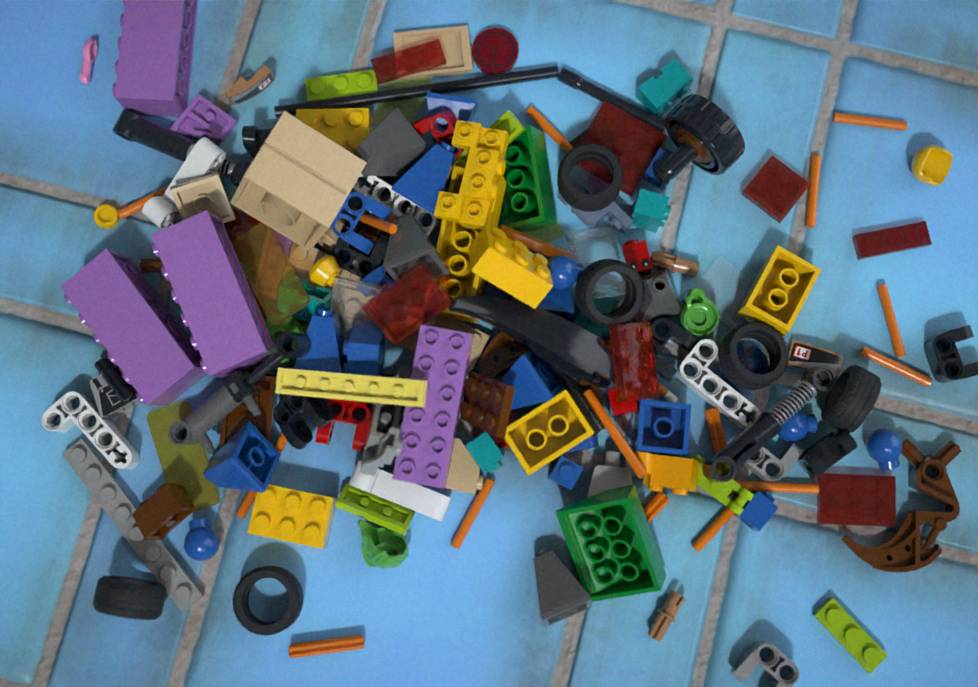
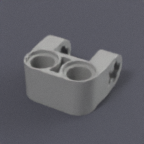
M792 442L777 458L766 448L762 447L756 453L755 459L753 461L748 460L744 466L765 482L781 479L802 455L803 450ZM768 463L772 464L776 469L773 477L768 476L765 471Z
M766 641L755 642L740 657L730 671L739 682H743L759 665L774 679L768 687H793L799 678L798 667L777 647ZM768 647L770 656L766 660H761L759 656L760 650ZM788 665L789 675L786 678H781L779 675L780 668Z

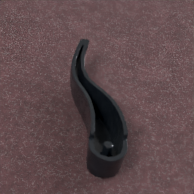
M489 296L458 297L452 300L448 308L450 311L474 317L496 327L576 382H581L583 379L601 388H613L615 386L622 364V357L605 347V340L563 317L539 307L534 309L526 303Z

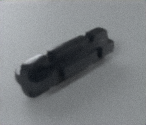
M102 358L95 363V368L102 374L103 379L112 391L117 392L116 396L120 401L126 402L133 397V392L126 386L125 381L118 372L111 368L112 364L108 359Z

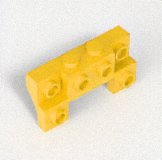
M457 120L451 144L453 147L469 150L459 194L439 191L434 211L436 218L453 221L480 230L485 225L489 226L494 200L498 199L500 195V175L503 176L506 169L504 158L510 138L507 131L484 128L481 123Z

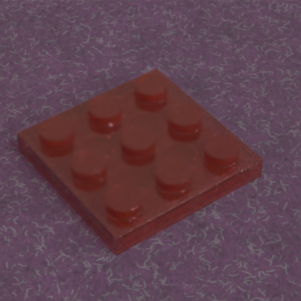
M605 100L577 146L595 143L613 151L623 168V183L620 191L632 197L667 135ZM592 161L577 164V166L604 182L611 183L610 175L602 165Z

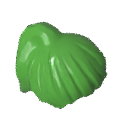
M700 288L689 289L682 297L681 324L693 336L702 337L708 335L719 322V310L715 303L705 296L704 290Z
M358 520L363 540L361 546L362 554L369 566L395 568L407 558L409 548L402 534L387 528H374L366 521Z

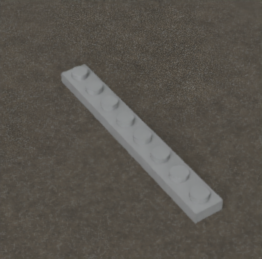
M80 439L62 454L158 582L164 585L167 594L180 611H186L204 596L203 592L164 541L145 539L132 516V513L138 507L86 439Z

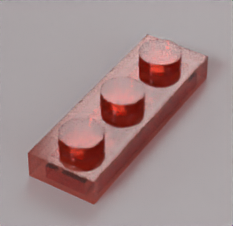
M437 39L371 59V64L378 85L446 65V59L440 41Z
M926 221L857 234L852 237L858 260L928 247L932 244Z

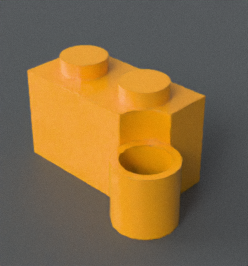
M634 451L648 473L643 478V484L648 486L647 490L663 492V488L672 489V494L687 496L688 491L696 492L700 462L689 458Z

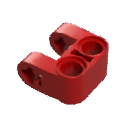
M443 109L413 122L411 126L419 135L431 130L438 144H441L442 141L449 143L453 138L457 119L453 112ZM438 118H444L448 122V128H442L438 124ZM460 148L459 150H454V152L457 154L456 158H458L465 149Z
M328 399L326 402L330 408L334 404H341L342 411L338 416H334L324 428H317L316 443L329 445L335 422L356 426L352 449L364 452L372 410L362 402ZM360 408L366 409V418L362 421H356L354 418L355 411Z

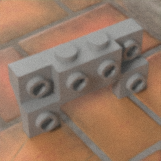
M401 366L398 373L392 378L410 379L411 368ZM373 403L360 473L375 476L378 467L383 468L384 464L391 465L394 456L400 455L403 441L399 440L400 429L398 428L401 427L404 413H400L402 405Z

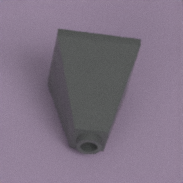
M396 109L355 148L354 155L367 163L361 172L363 176H403L422 158L426 143L402 113Z
M403 214L393 221V224L397 226V232L390 234L383 266L405 292L450 274L448 266L412 214Z
M667 268L640 276L644 284L645 295L640 311L633 318L637 328L652 324L659 318L668 319L680 315L681 305ZM623 281V282H621L620 284H621V286H622V289H623V292H624V295H625V294H626V285H625V282Z
M543 549L534 554L535 558L533 560L540 616L545 627L592 607L589 594L553 551L549 552V549Z

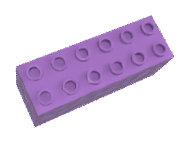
M123 0L125 7L124 14L120 17L122 34L118 38L119 60L115 62L117 79L112 87L113 96L124 109L140 116L180 117L188 105L198 0Z
M205 210L151 235L154 241L152 249L155 255L161 258L163 263L161 267L162 273L166 280L171 282L173 287L171 295L174 301L180 304L183 311L180 314L184 325L190 328L193 335L190 337L191 343L195 350L200 352L202 357L200 364L206 374L213 377L226 378L235 371L244 370L270 358L277 352L221 218Z
M105 249L60 286L65 293V300L78 310L80 320L92 329L94 339L109 352L107 353L108 358L112 363L120 367L123 371L122 377L127 383L134 386L137 390L136 395L143 404L169 406L206 375L200 364L202 357L199 350H195L189 336L128 255Z
M420 325L411 379L428 381L425 407H405L400 440L403 443L400 455L396 456L392 479L443 489L446 486L474 340L473 334Z

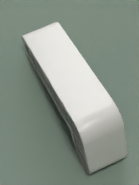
M207 137L200 139L191 150L163 196H155L149 199L142 208V214L160 229H165L183 221L171 194L170 187L217 172L225 159L226 152Z
M360 174L353 186L359 193L391 209L392 213L398 217L403 215L401 209L403 203L409 201L412 209L408 214L414 216L431 241L440 225V219L391 190V184L378 176H363ZM363 178L376 187L372 189L364 186L362 183ZM389 189L391 197L388 201L384 202L381 194L383 190ZM426 214H430L433 220L432 224L428 227H424L422 224V218Z
M703 339L693 347L676 369L677 377L712 407L717 408L723 416L738 428L744 430L761 415V411L707 368L716 357L718 348L714 341ZM700 346H705L709 349L710 356L708 358L700 355ZM684 365H691L695 370V375L692 377L687 376L683 371ZM705 380L711 381L714 384V391L712 393L704 389L703 383ZM724 396H729L733 399L734 406L732 409L725 407L723 404ZM742 406L743 408L739 410L740 413L735 415L734 412ZM750 413L752 415L750 417L751 422L746 423L745 415Z
M74 391L68 392L42 415V425L49 431L64 433L76 424L115 468L130 470L138 465L140 457L137 450L111 421L101 418L97 406L88 396ZM79 398L80 405L77 409L74 410L73 402L75 399ZM60 415L61 422L55 427L54 419ZM95 416L96 424L90 428L89 419ZM111 434L113 438L112 443L106 446L105 437ZM121 453L127 454L125 457L127 460L126 463L122 462L124 460V457L121 455Z
M358 460L349 485L438 521H443L452 498L415 483L392 479L393 474L379 468L375 476L360 473L362 461Z

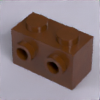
M165 483L158 487L154 495L143 501L139 508L132 513V516L145 539L162 540L188 517L196 507L183 485Z

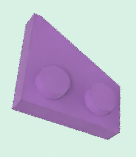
M197 94L170 130L183 136L207 137L209 140L223 142L238 123L200 94Z

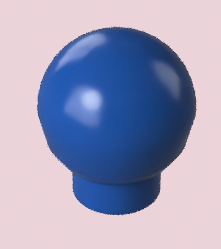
M565 255L554 256L548 260L547 264L553 282L552 288L557 290L573 286L584 270V266L581 263H576L572 258Z
M798 410L797 413H794V416L791 415V419L788 418V421H785V424H781L782 430L777 435L787 442L802 440L807 434L816 433V416L814 414H805L802 410Z
M888 428L876 429L870 433L866 440V450L870 457L878 462L879 469L886 471L899 467L898 457L902 452L900 436Z
M201 518L189 521L190 531L184 539L185 552L190 558L197 561H205L212 558L219 549L220 540L217 532L210 528L209 519Z

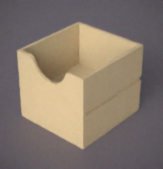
M284 111L245 173L230 204L310 251L331 226L367 163Z

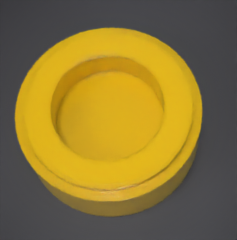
M109 204L100 205L94 211L93 218L95 223L103 229H113L120 221L117 213L118 210Z

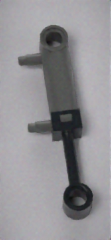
M287 331L281 333L276 341L277 352L251 374L235 371L223 381V387L183 420L173 422L168 431L170 441L177 446L200 443L208 454L213 453L215 448L206 433L242 403H245L254 416L260 415L261 411L254 399L261 393L256 382L285 358L305 357L311 348L309 338L305 334ZM293 340H295V342H296V346H295V349H294V350H292V348H291V344H292V341H293Z

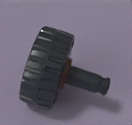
M697 94L688 95L665 118L666 131L677 149L660 164L658 169L654 170L653 175L659 183L668 185L670 180L674 179L690 162L709 174L721 175L744 153L745 142L743 136L732 119L715 103Z

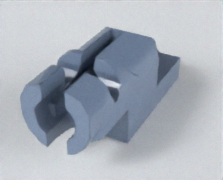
M574 179L570 181L579 192L589 195V190L578 184ZM598 187L591 195L602 193L603 190ZM559 192L557 197L565 206L568 205ZM614 201L606 208L594 212L577 210L573 206L571 208V212L592 229L596 228L606 217L609 218L608 222L615 230L618 231L620 229L623 233L633 223V220Z

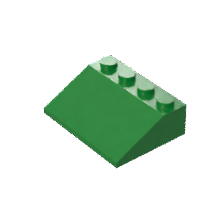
M531 125L525 127L526 130L507 146L504 158L506 169L503 175L507 184L497 228L502 224L520 232H528L557 225L544 134Z
M635 484L609 489L556 510L558 521L581 583L589 594L591 602L661 591L666 573Z

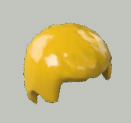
M937 145L922 147L916 152L912 160L911 170L913 176L922 183L935 186L942 184L949 173L953 160L952 154Z

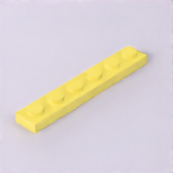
M278 368L275 393L425 407L428 381Z

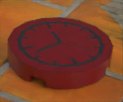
M496 27L486 29L479 33L474 40L472 46L473 60L478 69L484 73L494 75L508 72L517 63L519 55L518 42L513 34L507 30Z

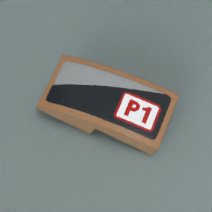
M263 65L248 82L240 76L225 95L231 104L237 105L255 97L276 79L272 71Z
M793 340L789 350L788 365L804 370L827 366L835 372L837 380L844 356L815 345Z

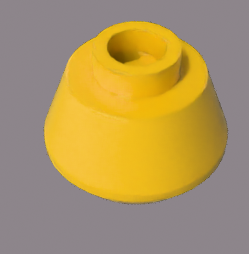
M325 255L318 260L309 272L310 281L323 287L328 285L334 286L341 278V269L336 258L332 255Z

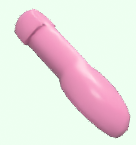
M92 38L85 42L82 49L83 63L79 80L83 84L91 82L92 64L95 62L98 53L97 42Z

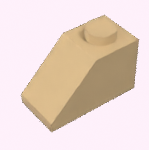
M455 438L446 489L476 495L477 489L482 490L484 475H480L479 466L462 441Z

